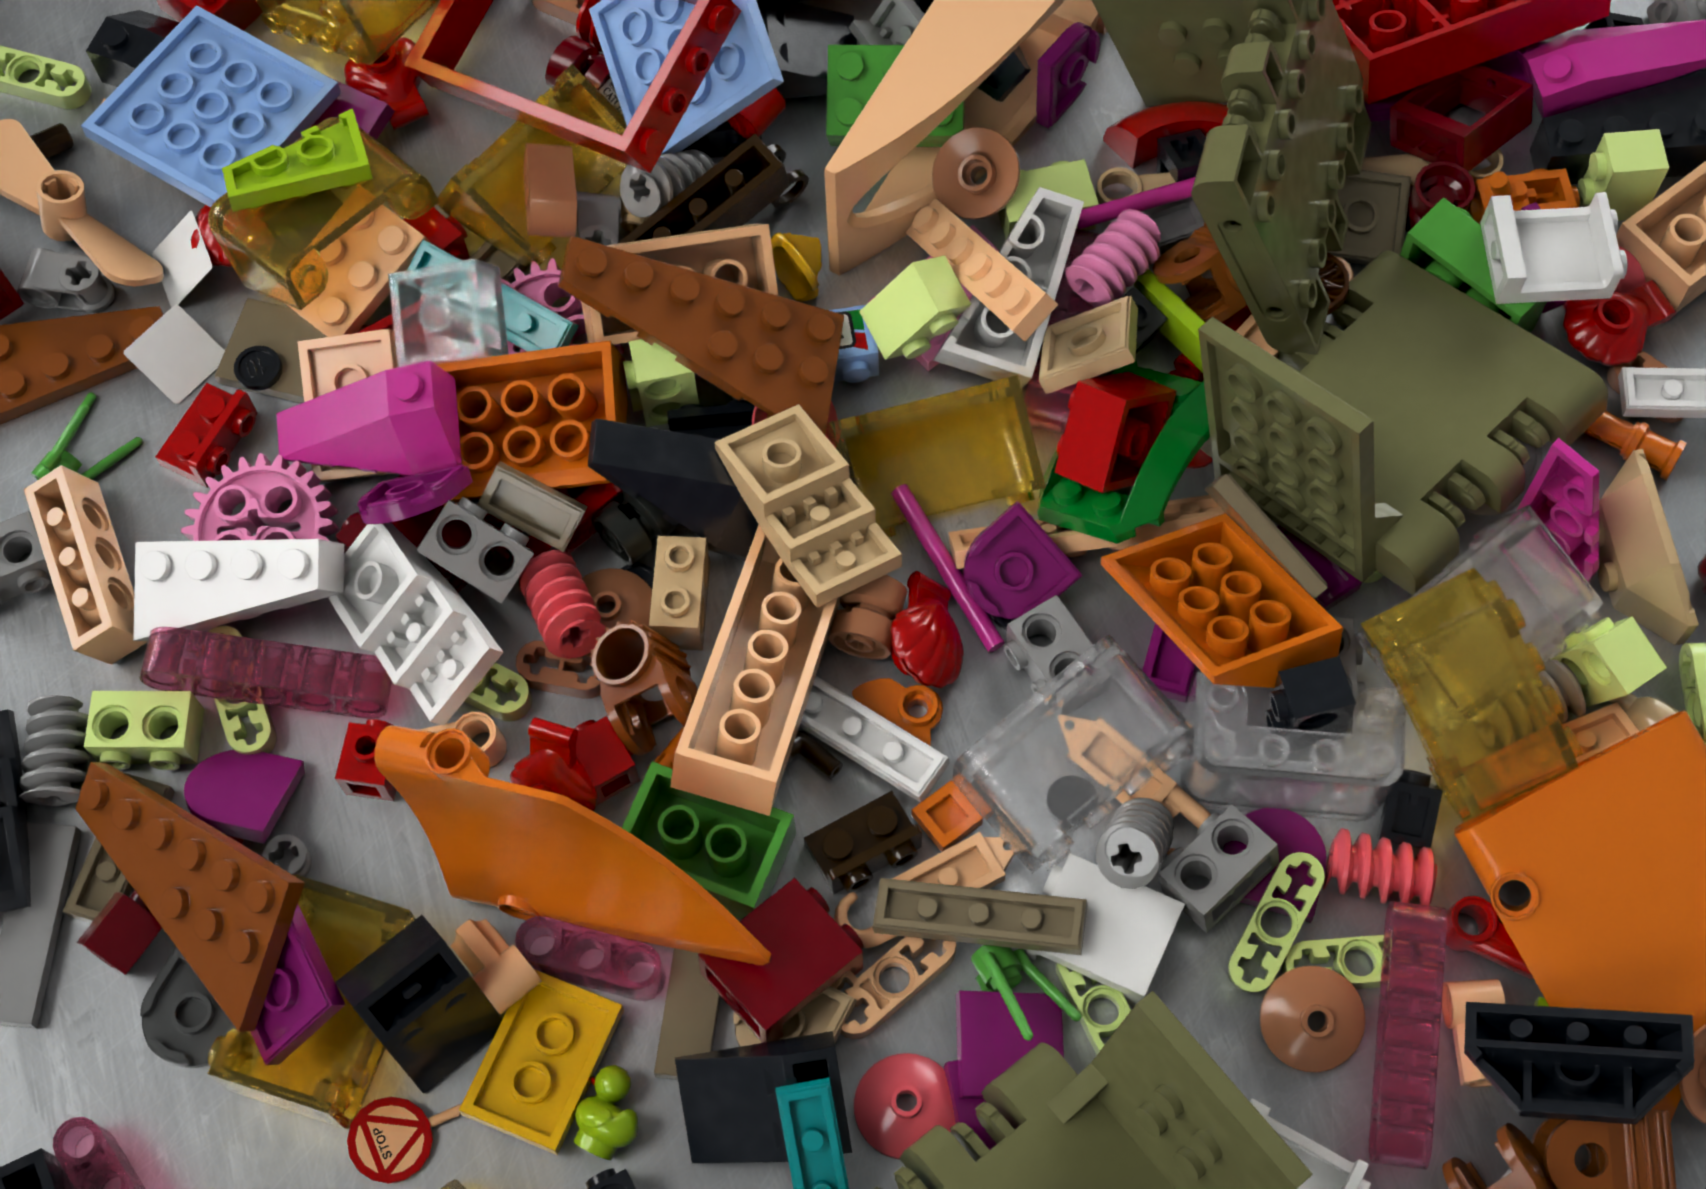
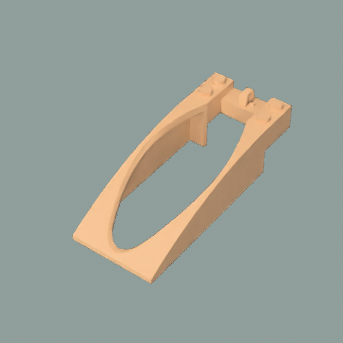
M934 0L824 169L829 268L831 272L840 276L907 235L905 232L912 225L915 215L922 208L929 206L935 198L938 200L932 185V168L941 147L916 146L964 100V130L975 127L988 128L1003 135L1013 146L1036 122L1038 59L1069 26L1076 22L1084 23L1103 35L1108 32L1092 0ZM1020 46L1031 71L1003 102L996 101L977 88ZM986 169L977 172L975 181H978L987 172ZM889 172L866 210L861 213H853V207Z

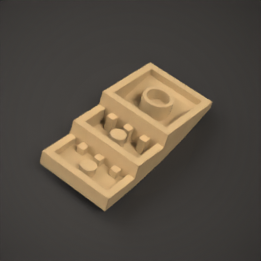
M799 404L715 442V449L756 521L791 574L817 608L902 567V553L876 523L875 508L850 479L848 462Z

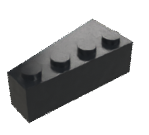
M1706 69L1543 118L1530 147L1534 170L1540 168L1547 170L1566 168L1571 185L1578 184V181L1584 178L1589 167L1590 155L1596 152L1604 133L1660 129L1669 164V170L1665 177L1686 176L1706 161Z

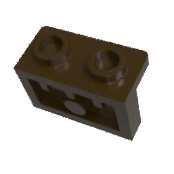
M890 791L804 837V844L834 895L843 889L850 893L864 887L873 879V873L888 865L891 868H898L910 862L917 856V849L922 847V832L917 824L912 825L893 791Z

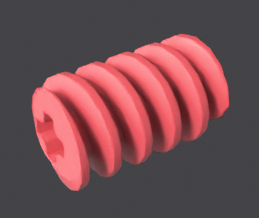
M551 550L539 554L528 562L519 576V588L525 597L526 604L531 611V615L537 624V628L543 637L548 651L557 657L567 659L579 658L590 653L597 644L596 638H601L606 632V626L600 622L601 615L596 606H594V600L590 593H588V588L584 580H582V575L576 567L572 555L566 551Z
M1341 828L1329 849L1323 890L1332 877L1337 878L1339 894L1345 895L1352 882L1358 883L1360 899L1365 900L1371 889L1377 887L1380 903L1386 904L1393 891L1399 892L1401 908L1406 909L1413 897L1416 896L1420 899L1421 913L1427 914L1435 889L1437 864L1434 863L1433 852L1429 847L1423 846L1414 858L1411 844L1402 842L1393 854L1391 840L1382 837L1372 850L1369 834L1362 832L1352 845L1350 831Z

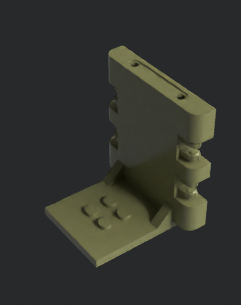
M1092 0L1146 107L1186 101L1227 103L1228 112L1222 126L1214 127L1207 133L1191 192L1192 198L1267 344L1280 352L1294 354V352L1318 354L1330 304L1329 296L1318 275L1319 268L1325 266L1327 251H1342L1349 224L1337 196V191L1344 187L1346 175L1361 173L1372 126L1364 105L1362 89L1364 79L1333 1Z
M1385 250L1349 281V293L1344 303L1331 313L1336 323L1345 330L1342 331L1336 326L1325 322L1318 354L1299 352L1289 354L1279 351L1277 359L1214 317H1211L1198 329L1210 438L1200 449L1212 457L1215 479L1224 474H1230L1268 518L1363 583L1375 571H1378L1416 597L1459 555L1460 537L1456 529L1466 519L1462 511L1455 504H1452L1449 499L1452 498L1471 510H1476L1485 503L1501 514L1524 491L1525 470L1522 465L1531 458L1527 449L1520 441L1517 442L1514 437L1535 448L1544 446L1548 441L1553 444L1558 438L1570 446L1607 410L1608 389L1602 378L1589 367L1401 255Z
M1151 991L1133 1007L1093 1061L1079 1074L1073 1070L1056 1049L1047 1043L1041 1042L987 1084L981 1092L986 1103H981L975 1110L980 1124L997 1144L991 1150L975 1134L973 1129L963 1122H957L950 1128L951 1132L940 1125H936L904 1150L899 1159L906 1167L902 1166L894 1173L899 1189H1297L1313 1175L1154 991Z

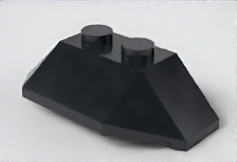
M1466 1002L1464 1053L1519 1116L1637 1124L1694 1069L1693 1015Z

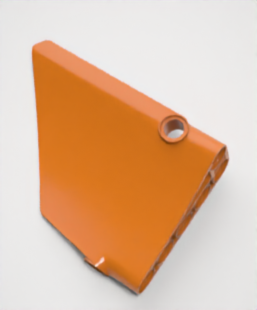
M1686 710L1675 713L1512 798L1485 810L1455 828L1454 835L1489 895L1493 908L1549 1007L1693 1015V1034L1706 1024V744ZM1507 881H1521L1529 888L1530 896L1523 904L1517 906L1509 905L1500 898L1499 890L1501 886ZM1679 1083L1652 1108L1654 1110L1669 1111L1670 1123L1682 1097Z
M390 725L380 733L375 746L374 759L376 767L396 788L419 820L435 852L449 893L453 898L495 906L503 913L525 921H542L755 965L769 963L771 953L716 898L665 856L615 823L566 796L489 778V757L463 731L456 728H448L434 733Z

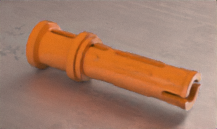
M1607 411L1584 432L1620 450L1619 455L1625 461H1627L1633 450L1643 449L1649 467L1660 472V478L1666 481L1687 445V442L1683 440L1676 443L1651 431L1650 424L1637 421L1634 425Z

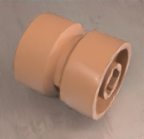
M884 575L842 595L839 602L844 609L837 610L828 638L830 643L837 649L858 658L869 660L888 658L892 649L890 626L893 620H895L896 614L903 610L908 593L906 587L898 580Z

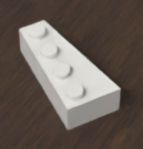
M1039 187L999 253L1055 301L1084 201ZM972 295L969 300L971 305L962 312L958 318L959 323L951 330L933 361L1022 389L1032 379L1050 315L1025 342Z
M322 539L136 542L133 641L165 643L194 632L208 631L219 625L255 618L273 610L287 609L344 593V544Z

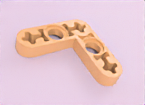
M905 936L858 978L851 970L845 973L831 986L841 991L844 984L848 983L851 988L844 990V993L857 1000L855 1007L863 1003L867 1007L864 1011L866 1022L861 1025L855 1020L850 1021L848 1024L844 1023L841 1028V1034L850 1039H862L874 1032L949 967L955 958L956 942L944 941L942 943L944 954L940 957L934 952L925 956L920 961V968L925 971L922 975H918L912 961L903 956V954L909 951L914 960L924 950L923 938ZM889 967H899L907 972L910 980L905 990L899 993H890L880 985V975Z

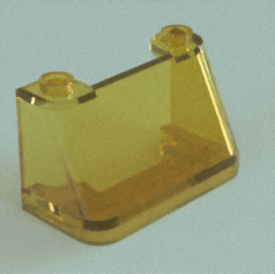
M573 64L557 77L556 83L552 88L535 101L620 135H623L627 127L624 116ZM516 121L478 158L476 157L469 165L466 164L450 179L434 203L447 216H453L462 226L522 266L526 267L531 261H536L540 266L557 247L551 242L555 237L527 235L523 176L525 144L572 146L576 191L600 194L618 175H622L628 164Z
M339 117L327 118L319 123L317 127L320 131L340 122ZM358 126L373 179L358 182L352 186H341L311 193L305 197H294L265 204L258 208H248L235 212L232 210L228 193L226 192L211 206L208 214V224L245 287L302 310L319 297L328 283V269L319 252L386 201L395 214L406 219H416L424 215L440 201L431 184L422 174ZM300 137V138H299L298 140H296L294 143H296V142L302 140V137Z
M1018 375L827 423L826 432L828 440L848 462L850 479L875 508L876 523L888 538L897 535L895 526L907 522L891 496V492L903 484L908 485L926 516L993 499L1005 498L1007 506H1012L1016 501L1021 504L1035 500L1034 490L1046 488Z

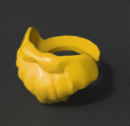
M790 232L774 234L771 237L775 271L779 281L785 285V288L796 301L815 299L819 292L818 272L822 267V248L819 238L795 235Z

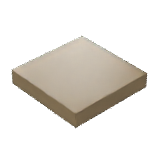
M1132 296L1120 298L1047 326L1043 339L1039 383L1046 394L1076 384L1079 380L1090 379L1135 362L1138 307Z

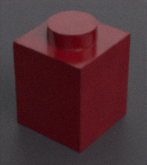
M135 890L130 897L124 893L116 892L77 943L117 972L126 975L161 931L162 927Z

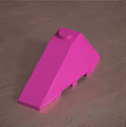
M1706 19L1570 30L1515 50L1527 83L1533 84V97L1543 119L1705 68Z
M431 360L384 370L276 413L279 455H282L286 461L295 462L297 460L300 463L320 466L358 468L362 471L373 473L378 471L400 474L403 477L462 465L455 378Z
M1558 438L1551 445L1505 532L1579 594L1587 588L1599 569V470Z

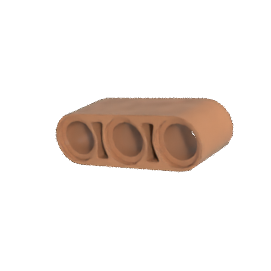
M526 143L523 176L527 235L570 238L571 235L575 236L577 227V194L572 146Z

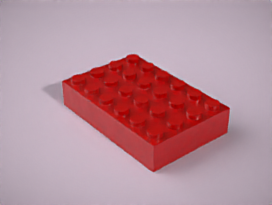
M1332 0L1364 79L1362 89L1364 100L1368 105L1607 17L1610 13L1611 0Z

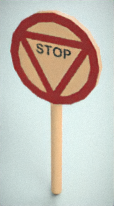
M391 1096L374 1100L360 1109L350 1124L347 1137L349 1157L357 1170L373 1181L394 1183L406 1180L417 1173L430 1156L433 1143L431 1128L460 1116L459 1108L461 1104L427 1118L423 1110L408 1099Z

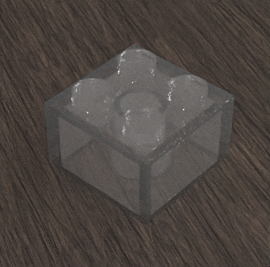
M474 258L388 274L398 367L429 360L435 364L509 354L500 267Z

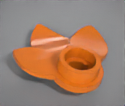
M879 678L865 682L852 691V696L856 701L931 746L930 731L940 723L943 714L942 701L934 690L922 685L905 688L893 679ZM915 705H921L926 708L927 713L923 717L916 718L909 713V710Z

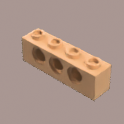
M61 465L25 488L24 492L73 651L112 665L147 643L145 641H133L134 590L99 483Z

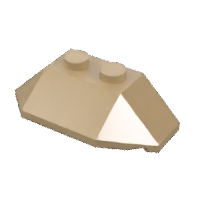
M1633 450L1599 500V583L1604 592H1609L1614 609L1627 617L1633 616L1637 623L1673 645H1680L1688 640L1699 623L1695 610L1691 605L1683 570L1644 450Z

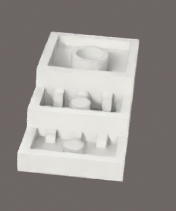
M391 522L367 524L344 554V593L330 596L328 599L358 647L376 654L394 685L410 689L430 722L445 726L503 654V651L453 586L424 555L416 551L417 547Z

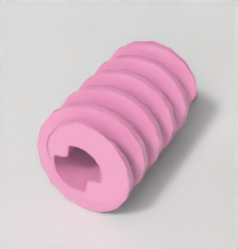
M1127 209L1122 211L1116 221L1111 222L1106 230L1097 236L1093 244L1088 245L1082 255L1077 256L1070 267L1065 268V277L1072 290L1095 308L1110 303L1114 299L1121 298L1126 291V287L1132 286L1136 282L1137 276L1143 275L1149 268V264L1155 263L1160 257V250L1157 244L1161 240V232L1156 222L1138 210Z

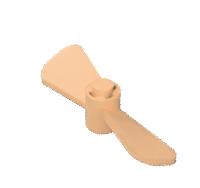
M14 119L0 120V195L39 215L42 230L49 238L57 241L75 240L103 275L111 281L125 286L136 287L156 284L163 280V267L157 260L87 214L84 183L78 175L65 170L55 171L20 122Z

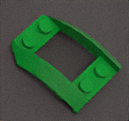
M1136 358L1135 362L1117 368L1111 375L1131 372L1174 389L1177 392L1170 418L1153 443L1130 495L1127 496L1113 491L1101 493L1054 473L1058 460L1056 449L1040 485L1037 510L1039 520L1116 544L1135 537V528L1149 523L1160 527L1164 523V511L1178 481L1194 456L1210 438L1204 380L1199 382L1190 378L1138 367Z

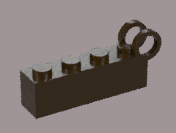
M754 133L617 244L742 226L770 203L777 209L792 203L805 190L809 178L801 169H796L786 174L783 164L786 152L778 144L767 147ZM796 182L795 185L786 194L781 196V194L785 191L786 188H788L791 184Z

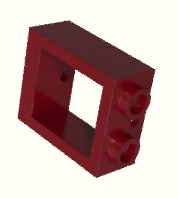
M1477 64L1420 85L1390 107V146L1431 163L1439 161L1456 163L1469 172L1532 123L1533 84ZM1460 103L1486 113V115L1471 126L1444 116Z

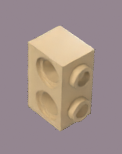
M658 536L649 628L677 644L681 650H703L711 564L707 539L701 537Z

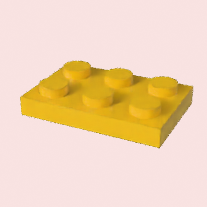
M535 970L542 982L507 1009L459 1108V1112L467 1118L558 1155L575 1119L576 1107L584 1099L591 1084L590 1079L594 1077L624 1013L623 1005Z

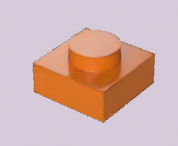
M952 780L912 809V817L941 852L957 844L983 823V817Z

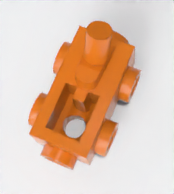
M1540 168L1528 173L1508 176L1504 172L1498 171L1482 179H1476L1474 183V198L1468 213L1472 216L1473 220L1480 224L1491 196L1511 195L1514 211H1520L1522 207L1537 202L1540 209L1578 208L1580 206V197L1577 187L1575 185L1571 186L1566 168L1556 170Z

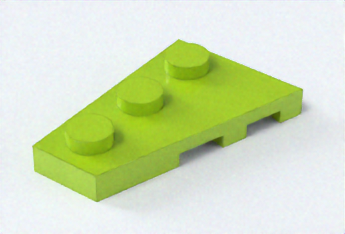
M353 108L339 114L340 122L320 131L315 125L300 132L302 140L285 148L271 145L223 167L222 172L233 212L248 208H258L265 204L294 197H305L311 193L341 186H352L358 182L373 179Z

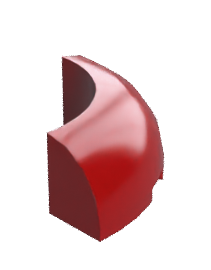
M1200 101L1176 102L1153 106L1135 112L1109 126L1105 131L1103 141L1134 169L1140 164L1157 157V138L1199 128L1206 137L1212 128L1222 126L1223 120L1227 116L1228 108L1227 105Z

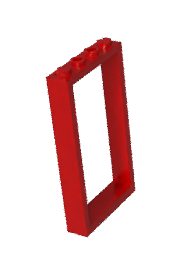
M440 0L404 66L433 88L651 173L729 32L732 30L741 10L731 0H682L695 6L623 135L454 71L493 0Z

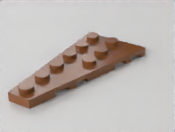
M571 235L566 245L558 287L607 318L615 317L638 331L637 337L651 346L655 342L677 356L675 361L738 401L745 399L768 414L766 418L799 404L826 436L844 315Z
M160 306L0 325V425L137 369L124 355V350L164 315Z
M90 762L80 790V796L75 808L238 1032L255 1031L305 882L108 763Z

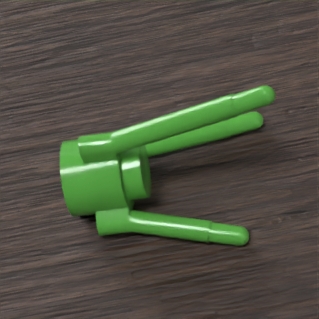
M90 392L87 394L53 449L46 454L31 472L34 478L39 480L61 465L79 473L78 470L82 463L65 449L96 399L95 393ZM135 437L81 475L93 480L142 445V438Z
M983 945L972 955L971 961L979 973L975 979L981 990L1000 992L1016 1026L1025 1040L1030 1041L1033 1038V1032L1011 990L1022 981V975L1020 974L1022 970L1072 1020L1077 1022L1081 1020V1013L1030 961L1024 949L1013 951L1009 947Z

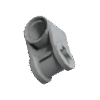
M576 191L577 227L575 237L603 245L617 244L619 241L621 216L620 196Z
M45 248L32 249L17 289L20 298L32 305L42 308H62L87 313H98L105 310L115 298L113 284L107 277L101 275V271L87 255L60 253Z

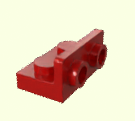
M206 383L155 456L160 466L208 488L205 479L207 477L214 479L216 475L222 473L221 466L224 464L228 466L231 452L240 439L246 437L254 427L258 412L248 393L237 389L234 395Z

